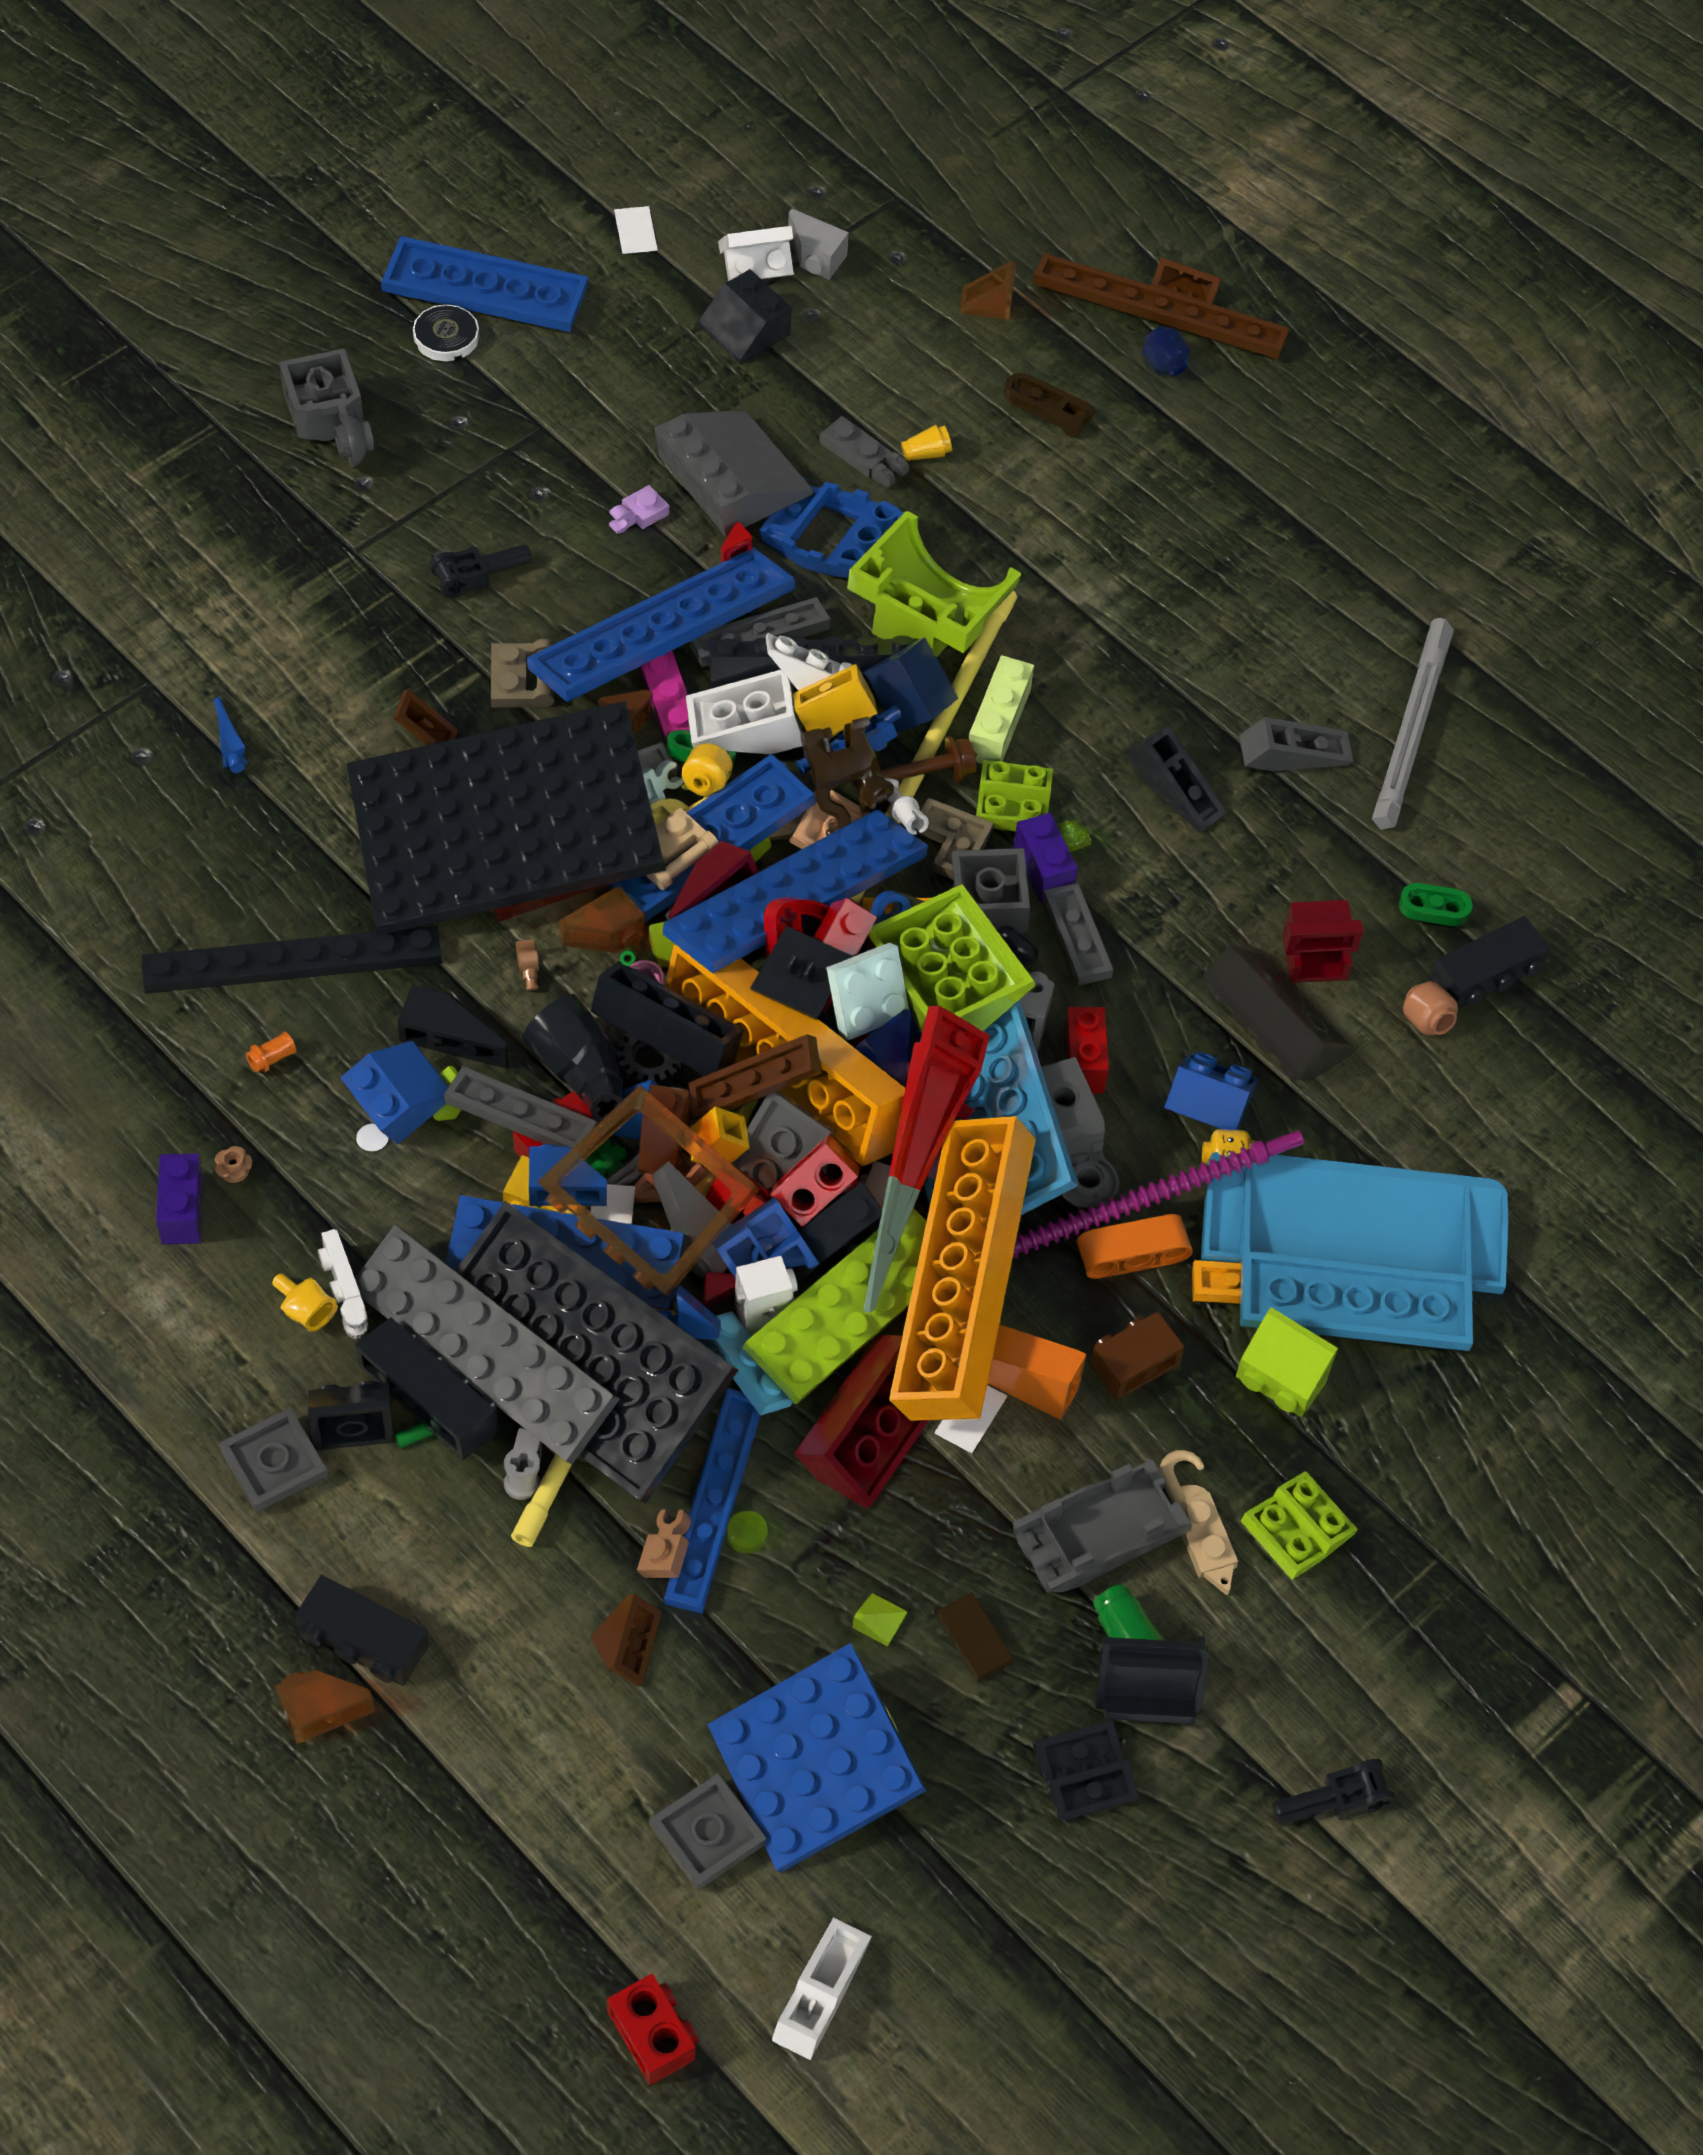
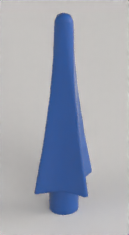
M216 697L214 705L219 723L223 768L230 766L232 772L239 773L244 770V763H248L244 755L246 747L233 727L222 699Z

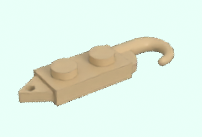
M1175 1450L1168 1453L1161 1461L1159 1471L1166 1481V1488L1164 1489L1170 1504L1178 1501L1192 1524L1191 1531L1181 1536L1198 1578L1207 1579L1225 1595H1228L1233 1569L1237 1567L1238 1559L1211 1494L1205 1488L1197 1485L1180 1486L1174 1472V1466L1180 1461H1189L1198 1470H1203L1204 1464L1200 1457L1193 1452Z

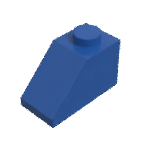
M555 1144L529 1146V1206H607V1180L571 1148Z

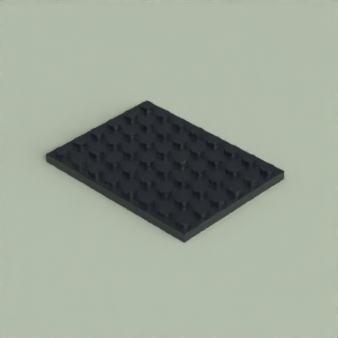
M626 701L347 763L373 916L378 935L666 871Z

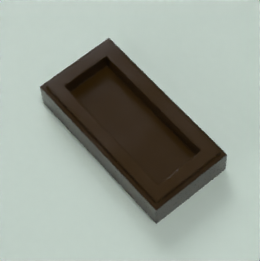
M972 1592L937 1610V1618L977 1682L1012 1665L1013 1657Z

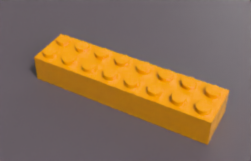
M674 943L665 986L744 1029L735 1064L806 1034L816 1037L821 1074L779 1091L836 1130L833 1138L862 1167L893 1153L906 1089L904 1086L819 1019H812L752 991L750 987L759 972L740 958L712 973Z
M1017 1116L956 1120L953 1122L943 1142L889 1398L910 1421L981 1419L1036 1138Z

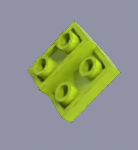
M983 760L976 816L994 823L993 829L1016 832L1018 821L1047 814L1053 769L1036 765L1028 766L1003 761Z
M1306 1471L1278 1487L1272 1497L1245 1512L1241 1519L1242 1524L1291 1580H1294L1326 1558L1358 1530Z

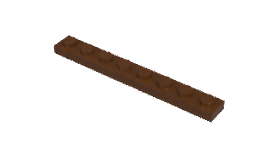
M1044 253L1033 278V284L1275 359H1279L1289 334L1290 328L1047 253Z

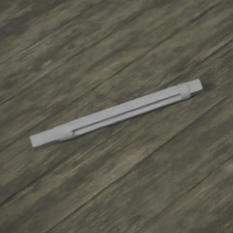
M1436 618L1430 624L1412 691L1372 820L1380 830L1396 827L1406 786L1454 631L1444 618Z

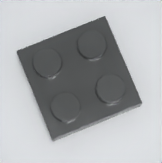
M291 1407L218 1443L223 1457L256 1513L328 1477L327 1468Z
M719 1773L649 1819L650 1827L697 1891L759 1850L767 1841L765 1835Z

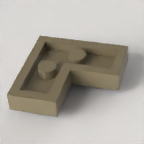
M928 798L921 810L928 818V828L923 833H919L915 829L917 834L943 844L933 862L932 872L953 879L952 851L983 850L993 831L994 823Z

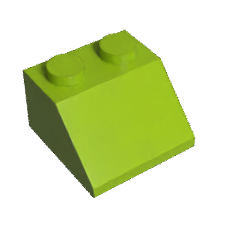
M1271 1307L1244 1352L1236 1377L1248 1389L1255 1392L1260 1391L1274 1400L1276 1405L1282 1410L1290 1413L1293 1412L1302 1418L1325 1386L1338 1348Z

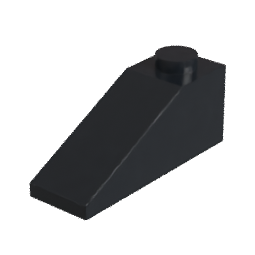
M1169 724L1151 733L1125 752L1144 782L1198 832L1203 831L1227 813Z
M411 986L397 1021L400 1042L414 1041L419 1047L504 1069L507 1068V1042L449 995L430 987L420 988Z
M860 1183L799 1231V1234L819 1264L814 1268H807L806 1265L790 1267L795 1274L797 1284L880 1224L883 1208L866 1185Z

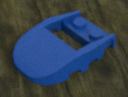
M825 482L821 488L809 485L813 489L812 495L771 514L760 528L762 543L802 568L827 575L849 578V571L854 564L897 521L903 512L886 501L877 503L869 499L868 492L856 489L854 493L840 490L838 484ZM823 506L844 516L856 519L855 523L828 558H825L820 552L814 550L808 552L796 545L798 538Z

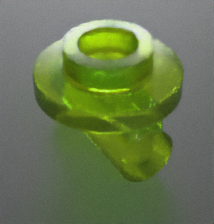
M1077 820L1057 825L1070 852L1091 846V838L1087 833L1086 825H1078Z

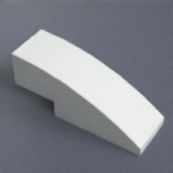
M835 1918L832 1919L777 2022L772 2038L773 2042L811 2060L848 1989L872 1936Z

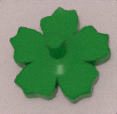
M600 1138L598 1142L593 1144V1150L585 1149L581 1158L605 1178L606 1173L610 1175L624 1165L623 1162L627 1160L628 1154L626 1153V1148H621L619 1145L611 1148L609 1138Z

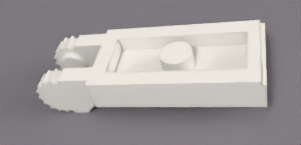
M333 1229L323 1232L321 1234L324 1248L318 1249L324 1272L331 1270L335 1281L329 1282L337 1304L343 1303L340 1311L346 1334L351 1339L361 1340L365 1335H368L367 1331H369L367 1312L365 1311L358 1286L337 1230Z

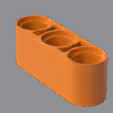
M1168 1214L1092 1229L1082 1233L1076 1240L1086 1275L1092 1279L1176 1264L1186 1260L1193 1253L1182 1217L1177 1214Z

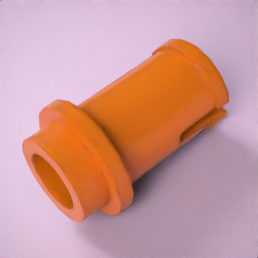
M285 1031L260 1046L256 1044L250 1046L251 1051L246 1053V1058L254 1072H267L270 1065L296 1053L297 1049L293 1039Z

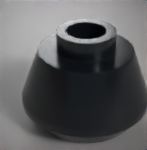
M1010 925L1002 926L998 929V933L1024 968L1038 960L1037 948L1020 932Z

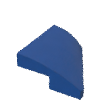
M775 1197L710 1239L735 1279L736 1267L777 1256H782L785 1268L804 1265L807 1268H814L819 1264Z

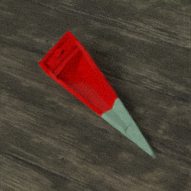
M942 1006L928 1007L921 1040L914 1043L864 1303V1312L875 1310L892 1259L920 1190L959 1110L982 1070L990 1035Z

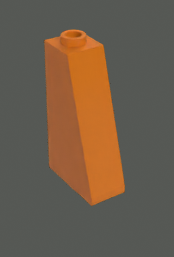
M999 1324L988 1384L1062 1420L1079 1390L1087 1354Z

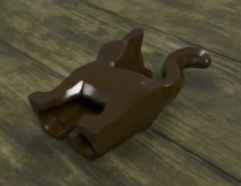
M868 717L855 719L851 723L844 725L845 749L832 750L829 743L833 736L830 727L822 730L818 728L800 734L804 756L812 769L811 778L816 789V802L821 811L837 819V824L826 830V836L851 824V816L845 807L830 799V791L848 782L857 781L858 800L862 814L868 813L869 808L875 809L876 805L883 803L894 793L893 784L885 780L879 773L877 756L866 738L864 730L870 725Z

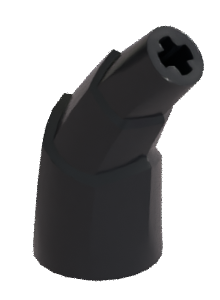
M568 994L558 998L540 1011L529 1023L522 1036L523 1042L561 1081L569 1084L575 1093L584 1100L596 1121L604 1124L613 1123L621 1118L625 1109L623 1077L617 1062L616 1047L577 995Z

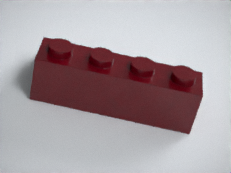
M877 1335L794 1453L818 1481L864 1508L871 1507L929 1421H910L889 1400L902 1341L901 1335Z

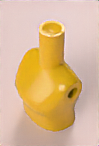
M283 1273L274 1277L273 1286L286 1296L280 1309L290 1319L303 1325L308 1331L316 1332L320 1330L335 1315L338 1308L337 1301L328 1296L313 1278H308L297 1285Z

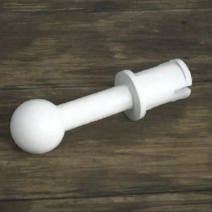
M885 778L894 786V793L887 798L892 804V817L897 822L903 823L909 833L917 834L915 829L919 833H923L928 828L929 821L919 810L918 802L913 797L903 796L899 792L898 780Z

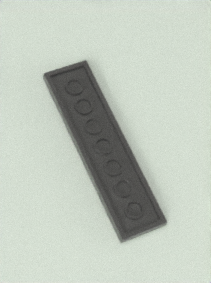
M395 1224L355 1278L362 1299L387 1319L392 1317L402 1327L405 1325L410 1327L416 1334V1340L428 1350L433 1348L441 1355L442 1363L454 1372H461L468 1379V1383L482 1395H487L497 1407L568 1463H574L620 1400Z

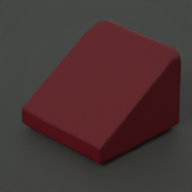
M706 1273L702 1283L701 1304L709 1309L735 1296L736 1279L733 1274Z

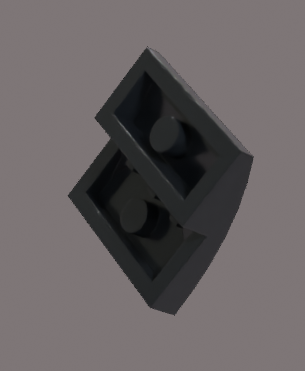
M1113 1720L1032 1743L1045 1786L1059 1822L1139 1800L1129 1761L1124 1759Z

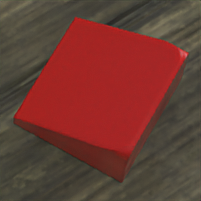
M740 522L735 523L721 547V563L752 549V535Z

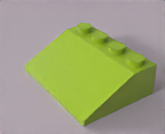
M963 884L872 926L866 937L868 951L887 943L898 946L910 1012L909 1016L921 1033L929 1006H942L984 1031L1035 987L1032 977Z

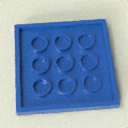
M851 1643L707 1724L751 1818L767 1838L764 1845L775 1869L780 1873L927 1791L855 1646Z

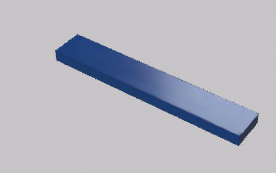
M731 1388L726 1389L690 1509L691 1524L688 1531L683 1535L689 1541L679 1578H670L664 1596L665 1605L701 1614L704 1612L761 1417L743 1391Z

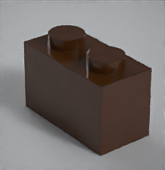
M1156 1312L1147 1318L1140 1316L1128 1324L1126 1330L1115 1336L1108 1334L1098 1340L1094 1345L1090 1366L1117 1401L1179 1366L1185 1347L1159 1312Z

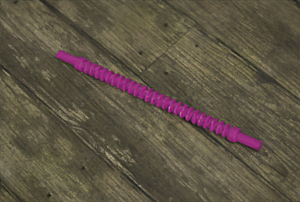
M1297 1130L1265 1143L1261 1140L1253 1142L1247 1150L1241 1147L1238 1154L1231 1151L1230 1156L1227 1158L1224 1155H1220L1219 1161L1210 1159L1209 1165L1201 1162L1200 1168L1195 1169L1191 1166L1188 1173L1180 1170L1178 1177L1170 1174L1169 1180L1165 1181L1163 1178H1160L1157 1185L1150 1182L1149 1187L1146 1189L1143 1186H1139L1138 1192L1129 1190L1128 1196L1120 1193L1118 1195L1119 1199L1114 1200L1110 1197L1107 1204L1099 1201L1097 1208L1089 1205L1088 1211L1083 1212L1082 1209H1079L1076 1216L1068 1213L1067 1219L1063 1220L1062 1217H1058L1057 1223L1053 1224L1052 1221H1048L1047 1227L1043 1228L1041 1225H1038L1036 1231H1032L1029 1228L1026 1235L1018 1232L1013 1258L1017 1259L1020 1252L1027 1255L1030 1248L1038 1251L1040 1244L1048 1247L1051 1240L1058 1243L1059 1237L1063 1236L1065 1239H1069L1070 1233L1079 1235L1080 1229L1084 1228L1085 1231H1089V1226L1091 1225L1098 1228L1101 1221L1109 1224L1111 1217L1119 1220L1122 1213L1129 1216L1132 1209L1140 1212L1142 1205L1150 1208V1203L1153 1201L1156 1204H1160L1161 1198L1165 1197L1166 1200H1170L1172 1194H1176L1179 1197L1182 1190L1190 1193L1192 1186L1200 1189L1201 1183L1206 1182V1184L1210 1185L1213 1178L1221 1181L1223 1174L1231 1177L1234 1170L1237 1173H1241L1242 1167L1246 1166L1247 1169H1251L1253 1163L1258 1166L1268 1163L1269 1157L1303 1145L1304 1139L1302 1134Z

